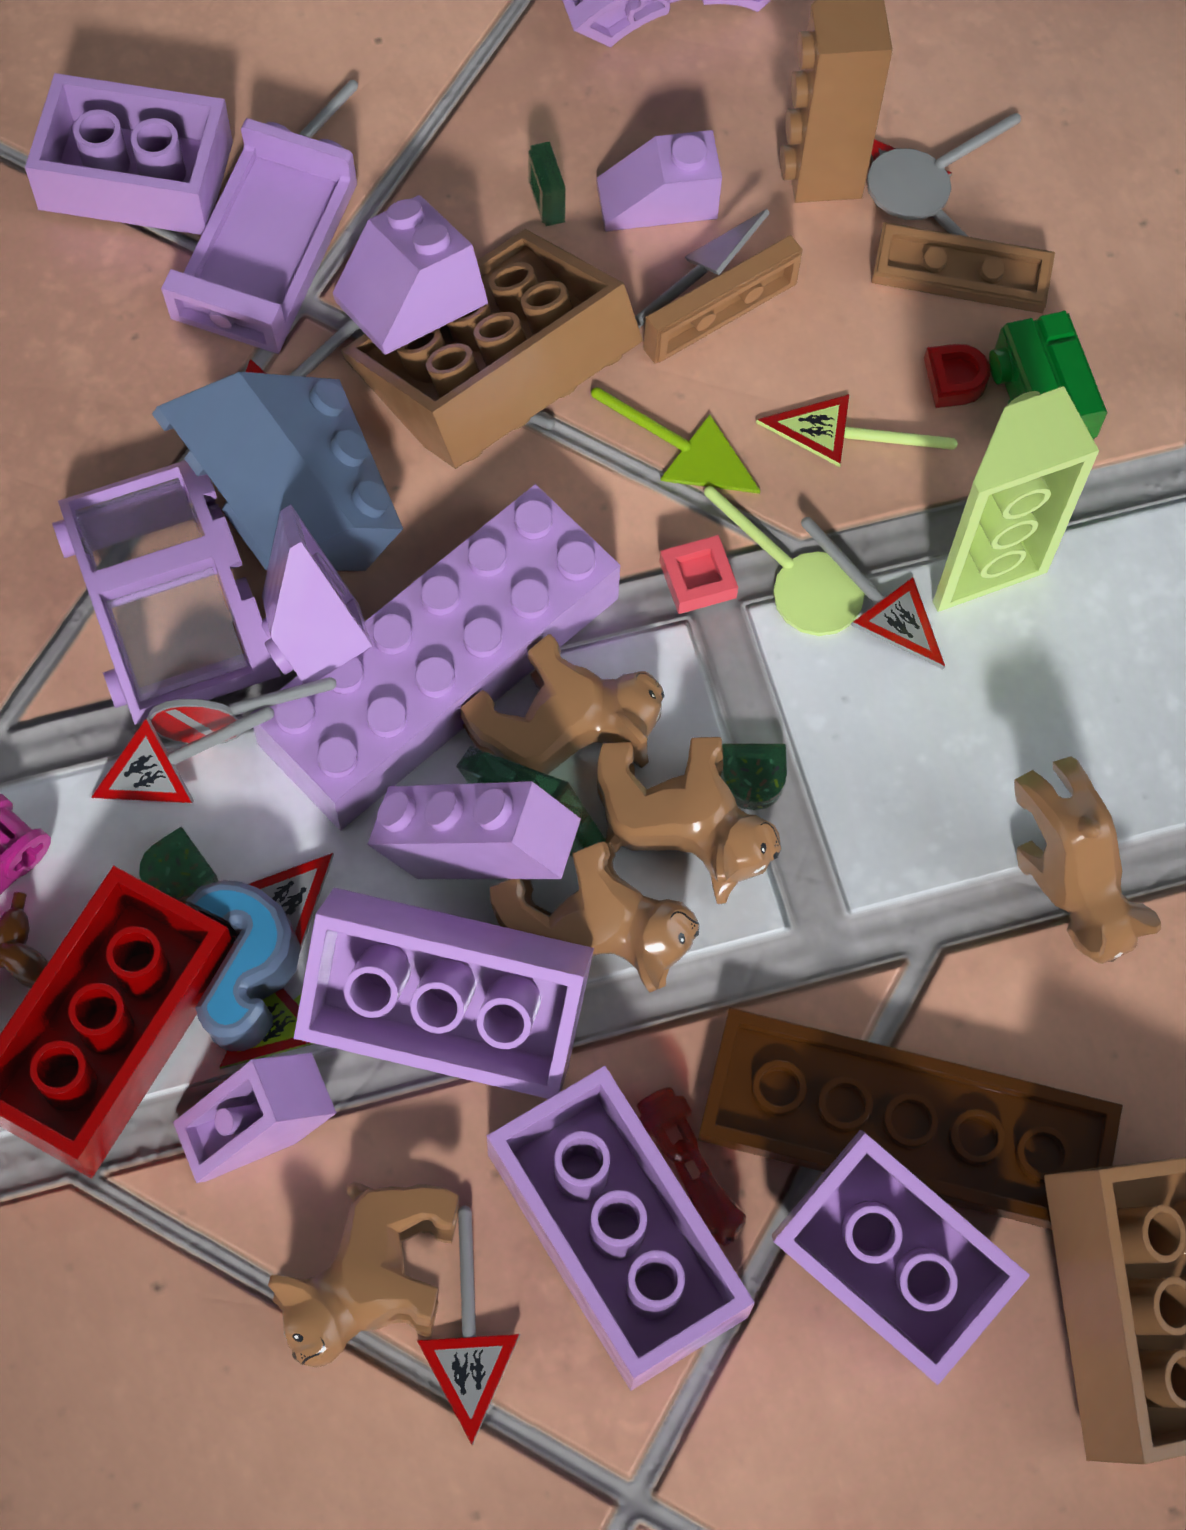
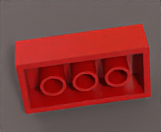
M113 865L0 1034V1127L92 1179L196 1017V1005L233 945L228 928Z

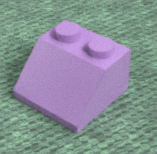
M421 195L412 199L397 201L387 211L368 219L333 291L335 302L384 355L488 304L473 245Z
M292 505L287 506L279 514L264 583L262 599L266 618L262 620L261 626L269 638L264 644L278 668L285 675L294 670L303 684L320 680L372 647V642L360 605Z

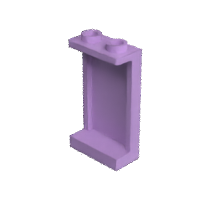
M246 118L241 127L244 142L243 151L184 273L170 269L161 289L172 320L279 354L357 186L352 152L337 142L329 139L315 140L293 133L285 126L275 122L262 123Z

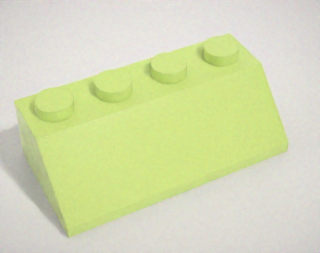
M1064 386L1040 394L1038 391L1024 393L1004 407L973 481L933 599V604L938 612L1048 572L1099 452Z

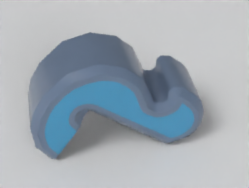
M223 880L199 887L186 900L189 907L226 926L230 936L236 939L195 1008L202 1027L210 1034L212 1040L220 1048L227 1051H245L259 1044L273 1026V1015L262 999L281 990L297 971L301 946L292 923L282 906L259 888L239 881Z

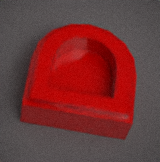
M949 344L926 348L924 362L935 408L969 404L975 402L983 395L990 378V364L980 350L967 344Z

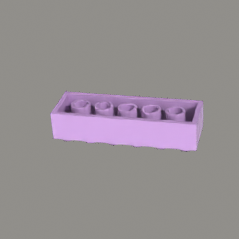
M534 484L365 621L372 647L321 678H334L336 680V687L333 690L270 706L274 710V717L253 727L257 743L341 831L386 793L388 786H395L464 728V722L461 719V707L471 698L484 690L495 702L535 668L528 660V651L548 634H551L558 642L559 647H561L618 600L621 565L546 493ZM297 676L280 690L302 685L303 682Z

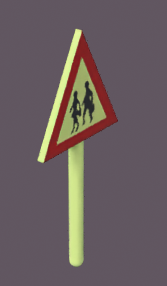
M850 394L756 419L757 424L838 467L841 466L844 438L950 450L955 449L958 445L957 440L951 437L846 427Z

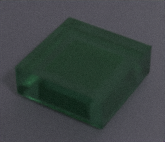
M550 141L531 145L530 150H528V182L541 221L545 223V226L564 223L566 187Z

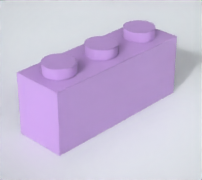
M533 781L388 786L384 800L378 809L377 819L367 845L417 879H562L581 818Z

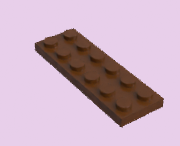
M729 1007L697 1140L825 1172L861 1130L946 1203L1052 1230L1044 1175L1113 1166L1123 1105Z

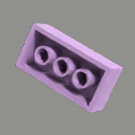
M334 887L315 914L294 1039L549 1099L561 1092L569 1068L594 948Z
M603 1066L487 1135L489 1158L630 1391L749 1317L755 1304L754 1300L606 1066Z

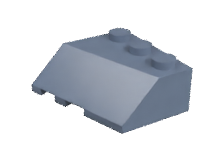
M237 372L161 404L152 413L164 431L174 428L190 450L184 459L197 477L207 474L226 500L222 511L265 570H268L280 511L289 505H292L336 571H366L403 530L340 379Z

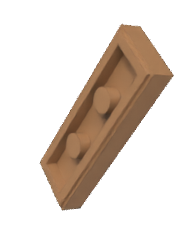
M883 222L872 283L1043 313L1048 297L1055 252Z
M789 235L646 316L643 350L654 364L660 363L797 284L803 249Z

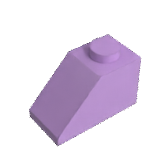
M713 130L655 136L598 176L597 190L605 231L718 219L722 174Z
M312 1053L250 1060L177 1118L173 1124L195 1181L200 1183L207 1182L298 1143L334 1116L336 1110Z

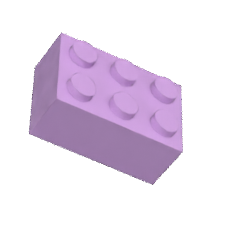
M54 73L25 165L38 210L202 235L215 209L233 144L225 99Z
M861 1130L771 1234L772 1240L777 1246L937 1385L940 1384L1030 1276V1274Z

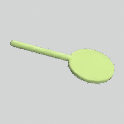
M707 486L704 489V495L783 567L777 574L773 596L776 609L787 624L802 633L816 636L837 634L851 625L861 613L865 594L827 553L819 551L804 553L792 559L714 487Z

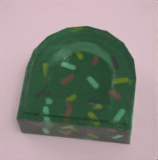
M723 744L722 779L729 787L737 805L743 809L755 811L766 809L776 803L783 793L787 776L786 744Z
M182 826L153 844L144 853L140 862L139 876L143 882L184 904L199 887L219 882L217 875Z

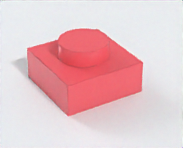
M719 535L660 551L659 563L678 614L737 598L738 585Z

